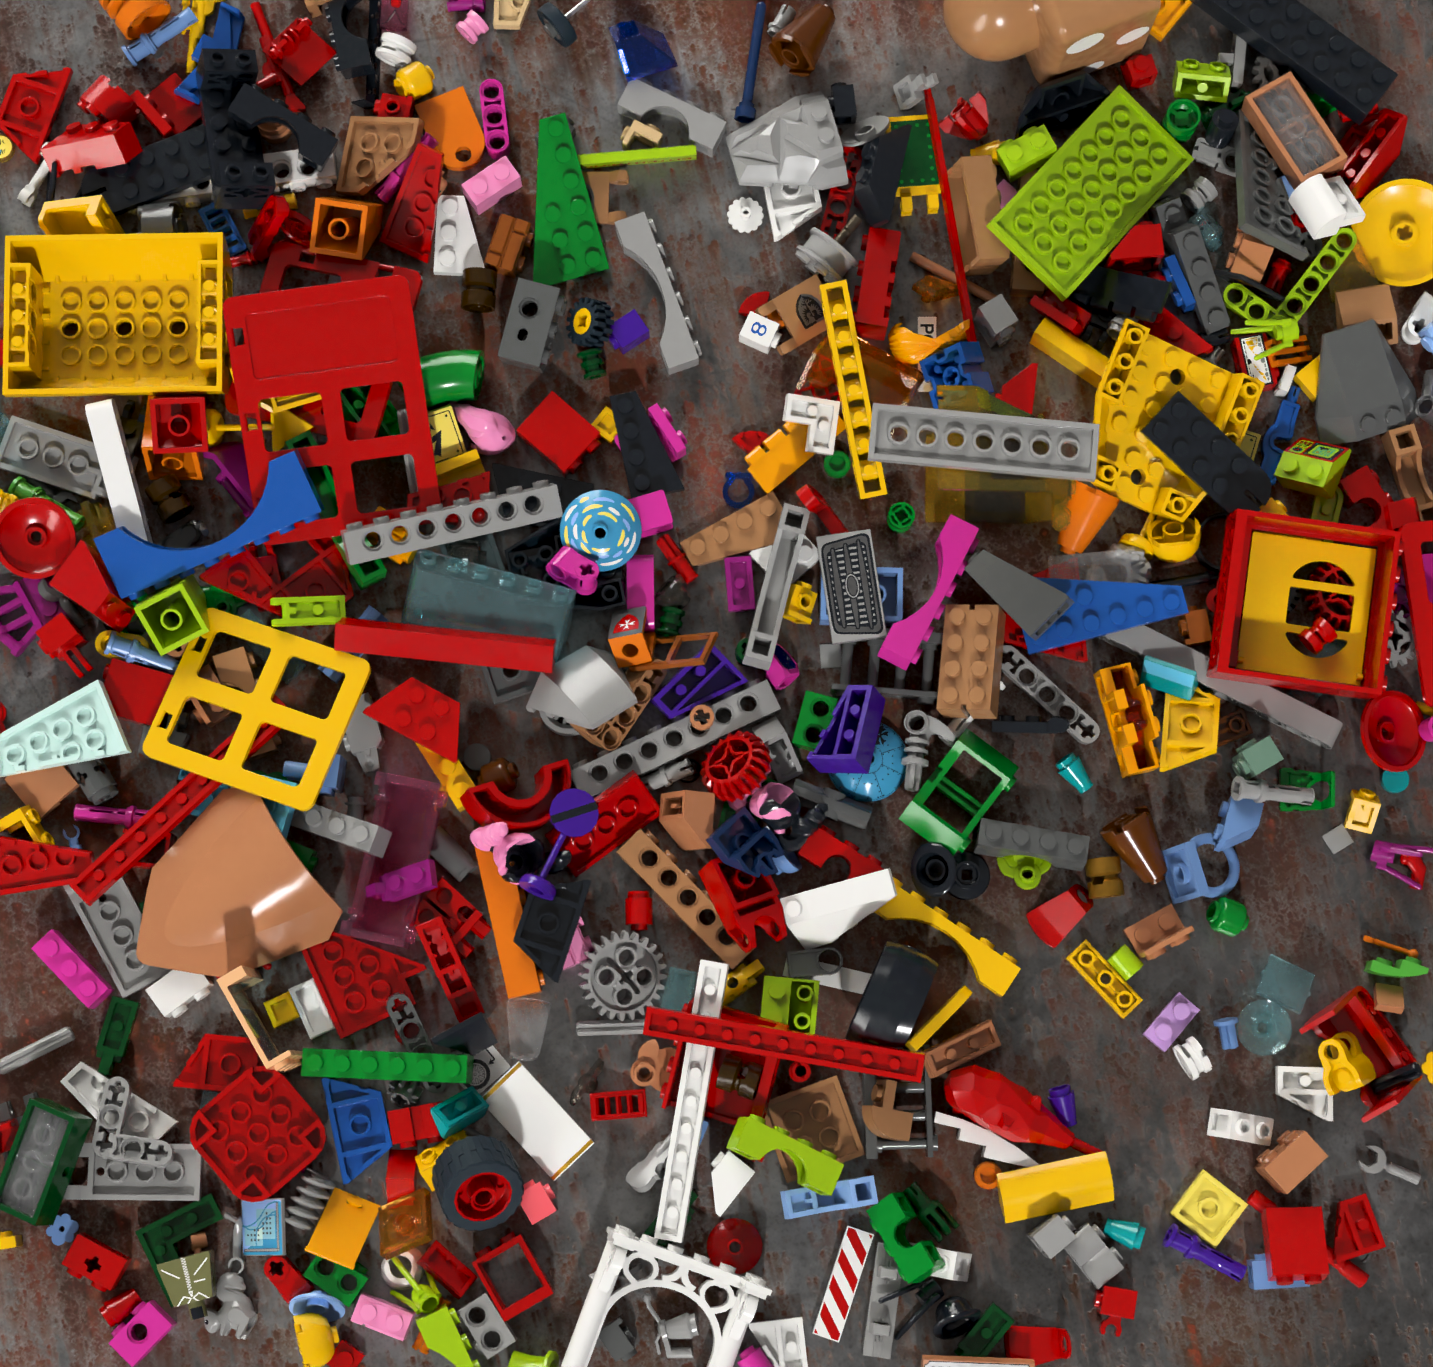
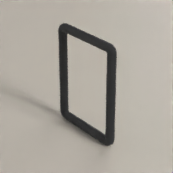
M1214 270L1216 276L1231 284L1239 283L1258 297L1281 302L1285 301L1284 296L1245 275ZM1235 279L1243 280L1263 292L1256 291Z

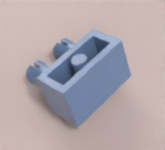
M336 754L319 795L335 797V793H343L347 761L341 755ZM285 761L283 776L287 777L288 780L301 781L308 763Z

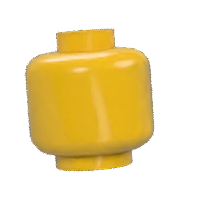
M413 61L396 72L394 87L400 96H413L415 101L432 91V80L435 78L434 73L428 65L424 66L419 61Z

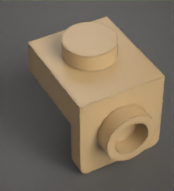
M634 119L631 127L628 125L625 127L620 140H622L624 151L630 149L634 140L651 148H660L663 143V134L660 133L661 130L650 123L645 125Z

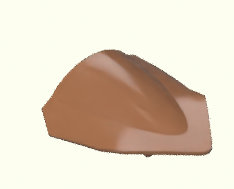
M237 788L222 789L181 837L152 867L144 902L136 955L142 964L222 977L241 965L255 969L328 941L343 911L291 848L272 818L263 798Z

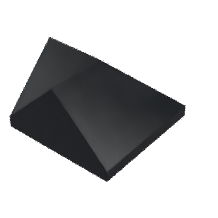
M482 1012L431 1038L433 1044L473 1056L498 1043L486 1015Z

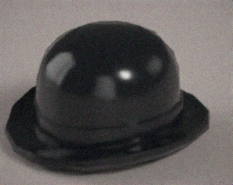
M930 842L921 845L915 851L911 860V877L917 891L925 897L937 898L943 896L952 888L956 880L957 867L951 852L938 843Z
M959 1296L944 1299L939 1303L935 1312L937 1321L933 1327L935 1337L950 1340L963 1335L979 1320L981 1311L980 1309H972L966 1299Z

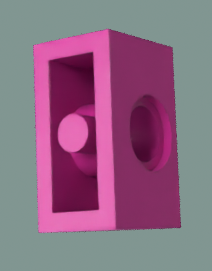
M151 1300L147 1304L142 1301L131 1312L134 1317L127 1324L124 1322L119 1324L111 1333L114 1338L108 1344L131 1367L138 1365L177 1324L155 1300ZM139 1323L147 1328V1336L144 1339L138 1338L135 1334V1327Z

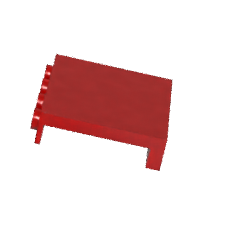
M694 998L688 1004H684L682 1012L692 1013ZM722 1006L721 1018L789 1030L790 1025ZM674 1040L673 1045L677 1046L675 1057L671 1056L667 1065V1072L670 1073L668 1083L664 1082L660 1092V1098L663 1099L661 1108L666 1109L669 1105L676 1107L687 1042ZM715 1048L704 1116L732 1125H736L739 1117H749L750 1114L765 1119L781 1059ZM727 1053L742 1058L744 1064L751 1061L764 1066L757 1094L753 1101L738 1096L736 1090L729 1093L716 1088L717 1077Z

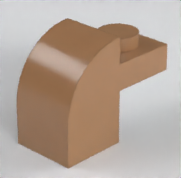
M877 1080L871 1093L872 1101H874L873 1105H862V1116L867 1128L881 1138L909 1141L914 1113L893 1109L897 1081Z

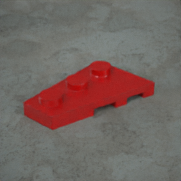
M483 472L481 475L457 480V482L439 486L443 507L454 505V500L469 497L470 501L479 500L480 494L490 492L491 472ZM418 491L407 496V507L417 506L420 502ZM476 508L472 512L474 522L483 520L484 510ZM448 515L445 524L457 525V515Z

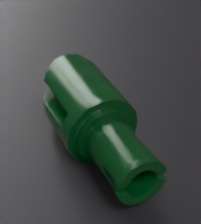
M916 1181L903 1191L905 1196L919 1211L917 1213L919 1221L938 1243L943 1238L927 1217L945 1236H948L951 1230L935 1211L936 1209L952 1228L956 1229L960 1226L938 1199L931 1201Z

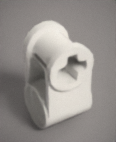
M1426 291L1423 292L1412 308L1410 316L1401 329L1403 341L1410 345L1420 343L1421 338L1417 333L1433 321V296Z

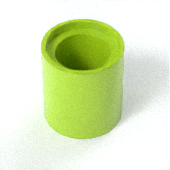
M1126 944L1122 945L1107 959L1125 981L1144 965Z

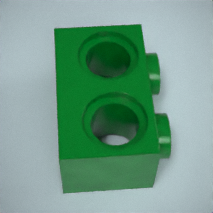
M806 690L791 743L793 747L814 752L819 741L816 743L809 742L806 739V732L814 729L821 733L823 729H827L834 717L832 712L836 707L838 699ZM816 704H824L828 709V713L823 717L816 716L813 712V707Z
M316 1256L303 1276L331 1296L340 1300L347 1307H351L371 1278L366 1274L368 1269L357 1261L354 1270L334 1263L333 1272L326 1274L320 1268V1263L324 1258ZM352 1274L356 1277L357 1286L354 1290H349L344 1286L343 1279L345 1275Z

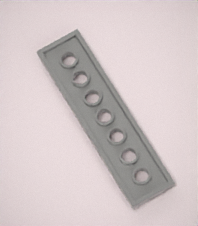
M873 403L868 461L1094 482L1096 480L1100 424ZM897 427L904 429L907 434L906 439L900 442L892 439L890 434ZM924 430L931 431L935 436V441L931 444L922 443L919 439L920 432ZM951 433L960 434L963 438V444L958 447L951 446L947 440L948 435ZM982 435L987 436L991 440V447L985 450L980 449L976 445V438ZM1008 438H1014L1019 442L1020 449L1016 452H1009L1004 447V441ZM1036 441L1045 442L1048 446V452L1044 455L1036 454L1032 448L1033 443ZM1066 443L1072 444L1076 448V455L1070 458L1065 457L1061 452V446Z

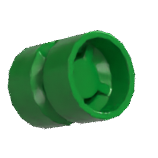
M1189 99L1175 100L1168 107L1161 121V126L1179 144L1185 143L1192 137L1200 122V109L1196 103Z

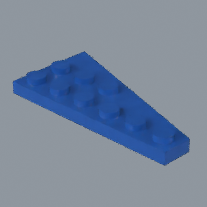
M1036 577L1067 594L1075 603L1036 641L1023 629L1022 631L1028 654L1031 655L1188 614L1189 611L1182 586Z

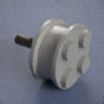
M854 214L835 239L823 231L812 227L810 238L803 246L798 245L796 247V257L806 264L805 268L813 275L822 274L826 283L842 281L847 271L851 267L856 268L858 265L856 259L843 247V244L862 220Z

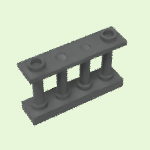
M886 628L887 635L890 631L888 628ZM932 632L927 642L922 640L919 645L924 651L921 691L905 689L906 671L898 666L895 667L894 688L878 687L880 657L877 655L885 638L861 641L867 642V646H870L867 685H873L883 697L918 700L917 704L934 705V701H937L938 692H932L934 655L938 648H942L943 633ZM857 642L843 643L840 684L832 683L830 693H836L838 698H841L847 686L851 685L853 646Z
M922 1045V1051L929 1048L930 1046ZM924 1066L923 1081L921 1083L897 1082L895 1093H923L924 1109L899 1111L914 1113L912 1121H924L925 1137L910 1138L909 1141L882 1139L873 1134L864 1122L865 1159H878V1153H882V1150L925 1149L926 1157H934L933 1151H938V1135L933 1134L931 1078H929ZM862 1073L863 1105H873L874 1101H872L871 1093L873 1086L877 1083L875 1075Z

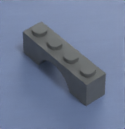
M981 818L977 827L974 853L1000 858L1009 855L1032 856L1046 860L1054 867L1082 872L1087 863L1090 836Z

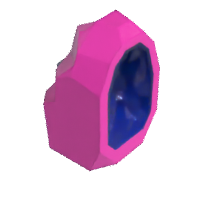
M777 643L769 671L764 670L766 679L776 691L786 688L800 675L798 664Z

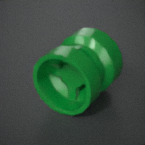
M905 502L893 504L887 515L889 529L895 533L907 532L915 519L913 507Z

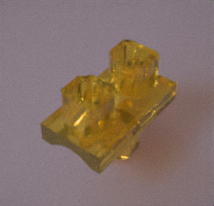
M85 501L80 504L82 509L76 513L85 517V524L82 528L88 526L91 534L82 537V540L94 550H98L93 539L116 529L115 521L108 507L102 508L101 502L90 503Z

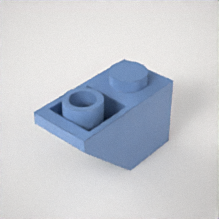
M1230 796L1227 802L1223 801L1218 812V816L1222 817L1221 823H1217L1212 839L1216 840L1214 851L1220 852L1250 839L1259 826L1264 803H1255L1251 799L1236 801L1232 796Z

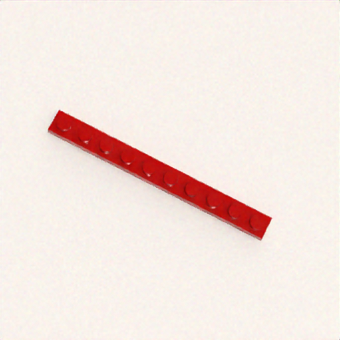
M274 694V697H273L272 701H273L274 703H276V704H279V705H282V706L287 707V706ZM268 723L262 724L246 761L282 728ZM236 731L207 757L222 760ZM190 772L72 881L69 886L88 906H91L222 783Z
M648 1006L646 1009L643 1035L918 1083L922 1082L926 1053Z

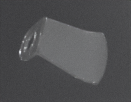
M517 998L507 1001L509 1058L522 1061H533L539 1058L551 1008L550 1003L531 998Z

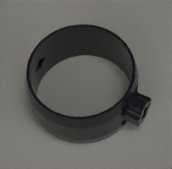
M887 941L864 990L845 1039L904 1049L927 997L939 963L916 948Z

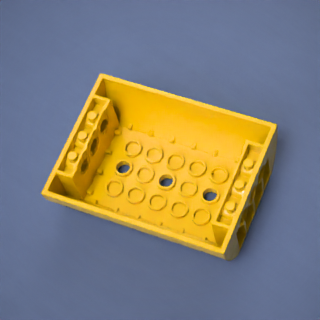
M223 232L5 236L2 395L5 397L228 393L232 382L230 372L232 366L224 321L223 303L226 299L233 297V273L229 250ZM176 322L185 323L184 332L173 334L171 332L173 324ZM122 323H130L132 325L131 332L127 335L118 334V327ZM68 324H77L78 331L75 335H65L64 330Z

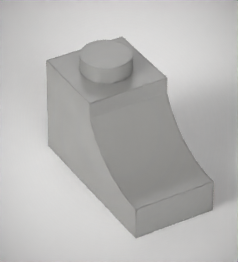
M776 716L752 728L753 733L761 738L770 751L769 755L772 761L769 764L778 783L783 784L804 773L789 737Z

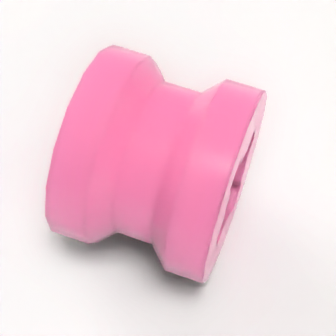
M472 10L467 13V18L464 21H459L456 24L457 30L471 44H475L478 41V36L481 33L485 34L489 30L485 21Z

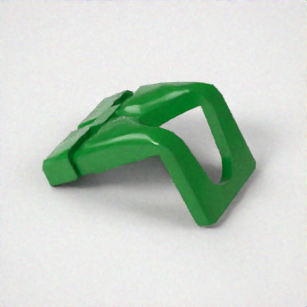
M1281 768L1279 770V785L1310 788L1313 784L1324 781L1329 784V795L1322 802L1314 799L1310 806L1279 802V810L1291 812L1293 810H1324L1334 807L1335 771L1330 770L1316 773L1300 769L1294 771L1293 768Z

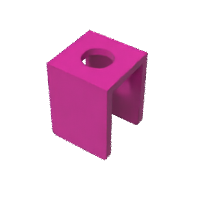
M664 490L628 499L640 517L642 526L641 539L673 529V518Z

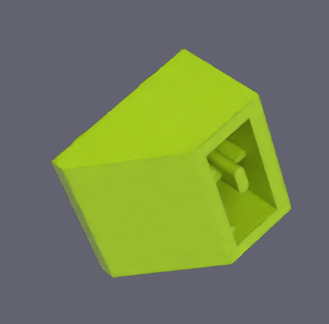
M764 975L760 1017L790 1025L789 1030L815 1034L820 981Z

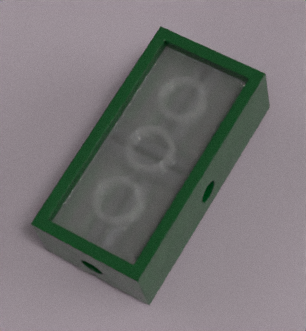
M30 1098L0 1176V1210L34 1226L53 1225L93 1119L52 1100Z

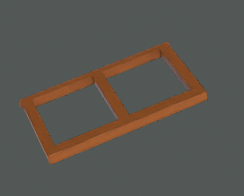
M708 632L657 637L655 644L673 643L665 661L629 666V670L634 672L705 665L719 633ZM708 639L700 658L674 660L683 641Z

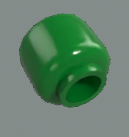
M1221 897L1216 901H1212L1208 906L1206 919L1212 930L1233 937L1247 928L1249 916L1244 904L1227 897Z

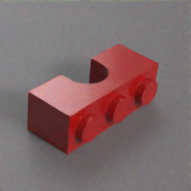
M1365 465L1339 481L1338 487L1343 492V502L1347 509L1358 503L1367 504L1375 513L1374 523L1368 527L1392 530L1387 503L1394 501L1389 493H1384L1379 485L1380 479L1373 469L1370 470Z
M824 825L807 838L797 856L819 870L829 858L840 857L844 859L849 866V876L846 880L884 870L881 867L883 863L870 854L867 858L858 853L860 849L858 846L848 840H845L844 843L835 838L836 833Z

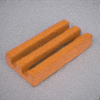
M1301 335L1298 340H1293V344H1296L1297 347L1283 348L1269 355L1271 367L1304 364L1312 361V355H1307L1310 347L1309 345H1304V341L1307 340L1306 335ZM1271 339L1264 343L1267 350L1282 342ZM1299 353L1300 357L1276 360L1275 357Z

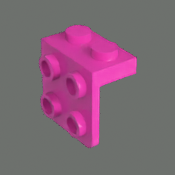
M656 403L648 408V416L671 463H674L686 455L685 445L688 442L680 430H674L671 425L673 419L665 407L661 409ZM616 435L614 442L621 451L618 435Z

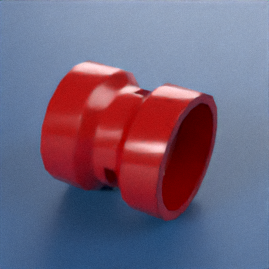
M1322 617L1317 618L1310 629H1304L1298 635L1303 645L1314 655L1320 653L1326 643H1331L1338 637L1334 628Z

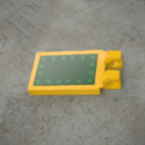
M927 114L888 117L890 126L885 131V134L903 125H912L896 192V197H899L901 216H912V196L919 195L926 196L927 214H938V194H941Z

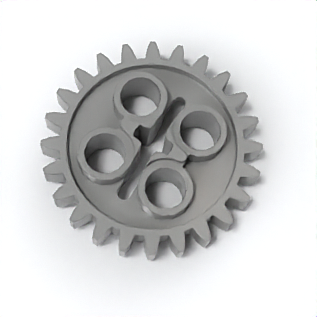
M622 930L619 938L618 934L612 931L610 934L611 940H608L603 935L600 936L602 944L598 945L592 942L591 944L595 951L593 953L585 951L584 954L589 960L588 962H580V965L586 968L585 971L578 973V976L585 979L578 986L581 989H587L582 997L586 1000L591 999L588 1006L593 1009L598 1006L597 1013L602 1016L606 1012V1017L611 1020L615 1014L620 1021L624 1020L625 1014L634 1020L635 1011L645 1015L643 1007L645 1005L653 1006L652 998L661 999L656 993L657 989L663 990L666 988L659 983L660 980L667 978V975L660 972L667 965L663 962H658L663 954L654 952L657 945L654 943L648 944L649 938L645 936L639 939V934L636 932H632L629 937L628 932ZM623 950H628L627 960L620 963L619 954ZM607 958H611L614 965L624 971V976L638 988V993H635L628 983L621 980V975L607 963ZM604 969H608V978L605 981L600 982V972ZM645 969V979L641 982H638V972ZM621 989H626V997L622 1001H617V993Z

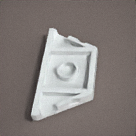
M773 184V187H763L774 242L779 241L822 211L819 190H814V186L798 185V189L789 188V184Z

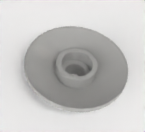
M873 116L855 123L841 135L842 145L846 147L863 145L864 147L867 143L880 137L889 128V118L886 116Z

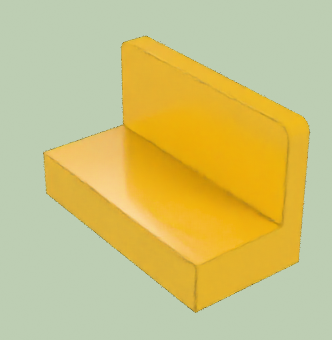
M477 449L436 464L439 486L457 482V480L481 475V473L485 472Z

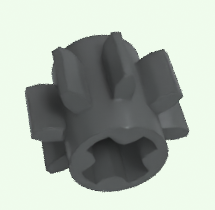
M392 1080L387 1094L391 1095L390 1100L394 1105L400 1108H407L410 1103L414 1106L417 1105L424 1089L419 1087L420 1081Z

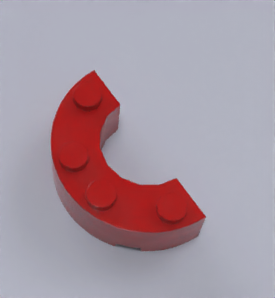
M568 758L542 766L534 775L536 784L534 796L528 799L517 800L507 797L498 790L494 781L468 788L460 797L462 805L468 814L483 827L491 823L505 822L508 826V834L515 832L532 833L550 821L549 810L551 802L556 795L571 787V769Z

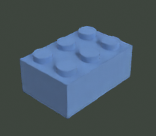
M876 567L885 626L892 627L894 623L903 620V568ZM820 570L819 625H829Z

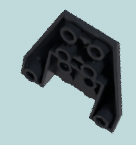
M562 517L556 518L504 550L515 603L596 611L627 605L626 583L622 566L610 571H599V575L596 578L597 589L590 595H581L562 582L556 581L546 571L547 563L563 547L560 537ZM603 528L595 530L597 537H604L606 534Z

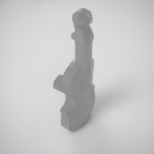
M671 1133L664 1141L658 1142L649 1152L648 1156L643 1161L638 1162L628 1172L626 1182L635 1191L646 1192L651 1189L657 1180L664 1179L665 1171L663 1168L666 1167Z

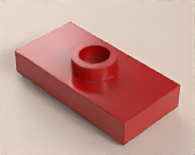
M437 1240L432 1243L416 1262L458 1300L478 1278Z

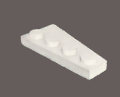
M80 1062L60 1082L97 1120L104 1087L109 1078L84 1062ZM118 1084L116 1088L111 1089L115 1094L114 1103L108 1101L107 1104H115L122 1107V1104L117 1102L118 1094L124 1093L125 1089ZM131 1093L123 1134L161 1140L179 1121L134 1093ZM110 1110L105 1114L104 1121L106 1124L114 1125L118 1122V1111ZM108 1131L114 1135L116 1134V1131Z

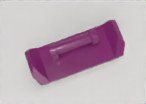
M231 441L220 443L215 447H209V452H203V457L213 459L222 470L215 478L216 481L223 485L242 509L243 515L248 519L254 512L244 445L241 442Z

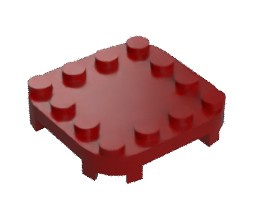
M265 1066L251 1067L244 1071L223 1091L197 1111L192 1118L190 1126V1141L194 1149L199 1152L232 1191V1194L240 1200L248 1202L264 1201L273 1196L318 1157L327 1141L326 1128L321 1118L282 1073L266 1069Z

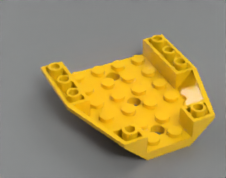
M1125 318L1095 394L1093 424H1100L1096 480L1091 483L1100 491L1145 512L1183 523L1206 493L1140 431L1169 399L1179 391L1240 448L1265 383L1245 373H1231L1150 335L1149 328ZM1173 370H1177L1181 375V380L1177 385L1173 384L1170 379ZM1135 469L1141 473V481L1137 485L1131 480V474Z

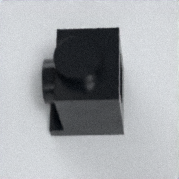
M844 82L832 84L831 96H827L836 126L856 123L857 110L853 84L846 85Z

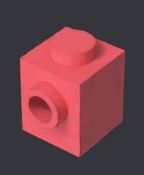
M532 1179L523 1185L524 1194L522 1195L520 1205L532 1225L558 1210L553 1202L556 1195L549 1183L543 1185L542 1181L535 1184Z

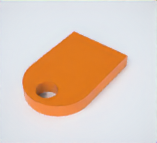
M463 86L414 105L418 117L424 121V131L439 142L434 149L444 153L443 166L453 171H465L473 168L481 161L485 153V138ZM467 150L471 153V157L468 161L461 162L456 158L458 152Z

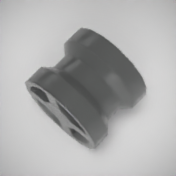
M1304 232L1299 240L1301 246L1307 247L1310 253L1303 261L1295 259L1301 263H1309L1320 253L1323 243L1321 238L1313 240L1309 232Z

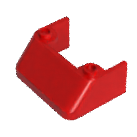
M1356 986L1312 1016L1299 1029L1301 1034L1313 1029L1318 1037L1326 1040L1343 1031L1351 1032L1358 1039L1362 1052L1373 1064L1376 1078L1410 1063L1417 1062L1383 1012L1374 1010V999L1362 986ZM1340 1038V1040L1344 1041L1348 1050H1350L1349 1041L1345 1038ZM1423 1074L1415 1080L1380 1095H1376L1370 1086L1371 1082L1360 1087V1098L1370 1108L1361 1117L1362 1122L1365 1123L1399 1104L1422 1079Z

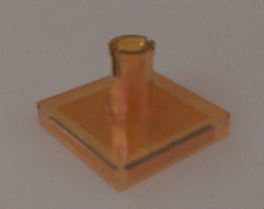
M426 1188L418 1189L378 1208L380 1256L384 1259L389 1260L420 1245L424 1246V1244H428L433 1240L431 1194Z

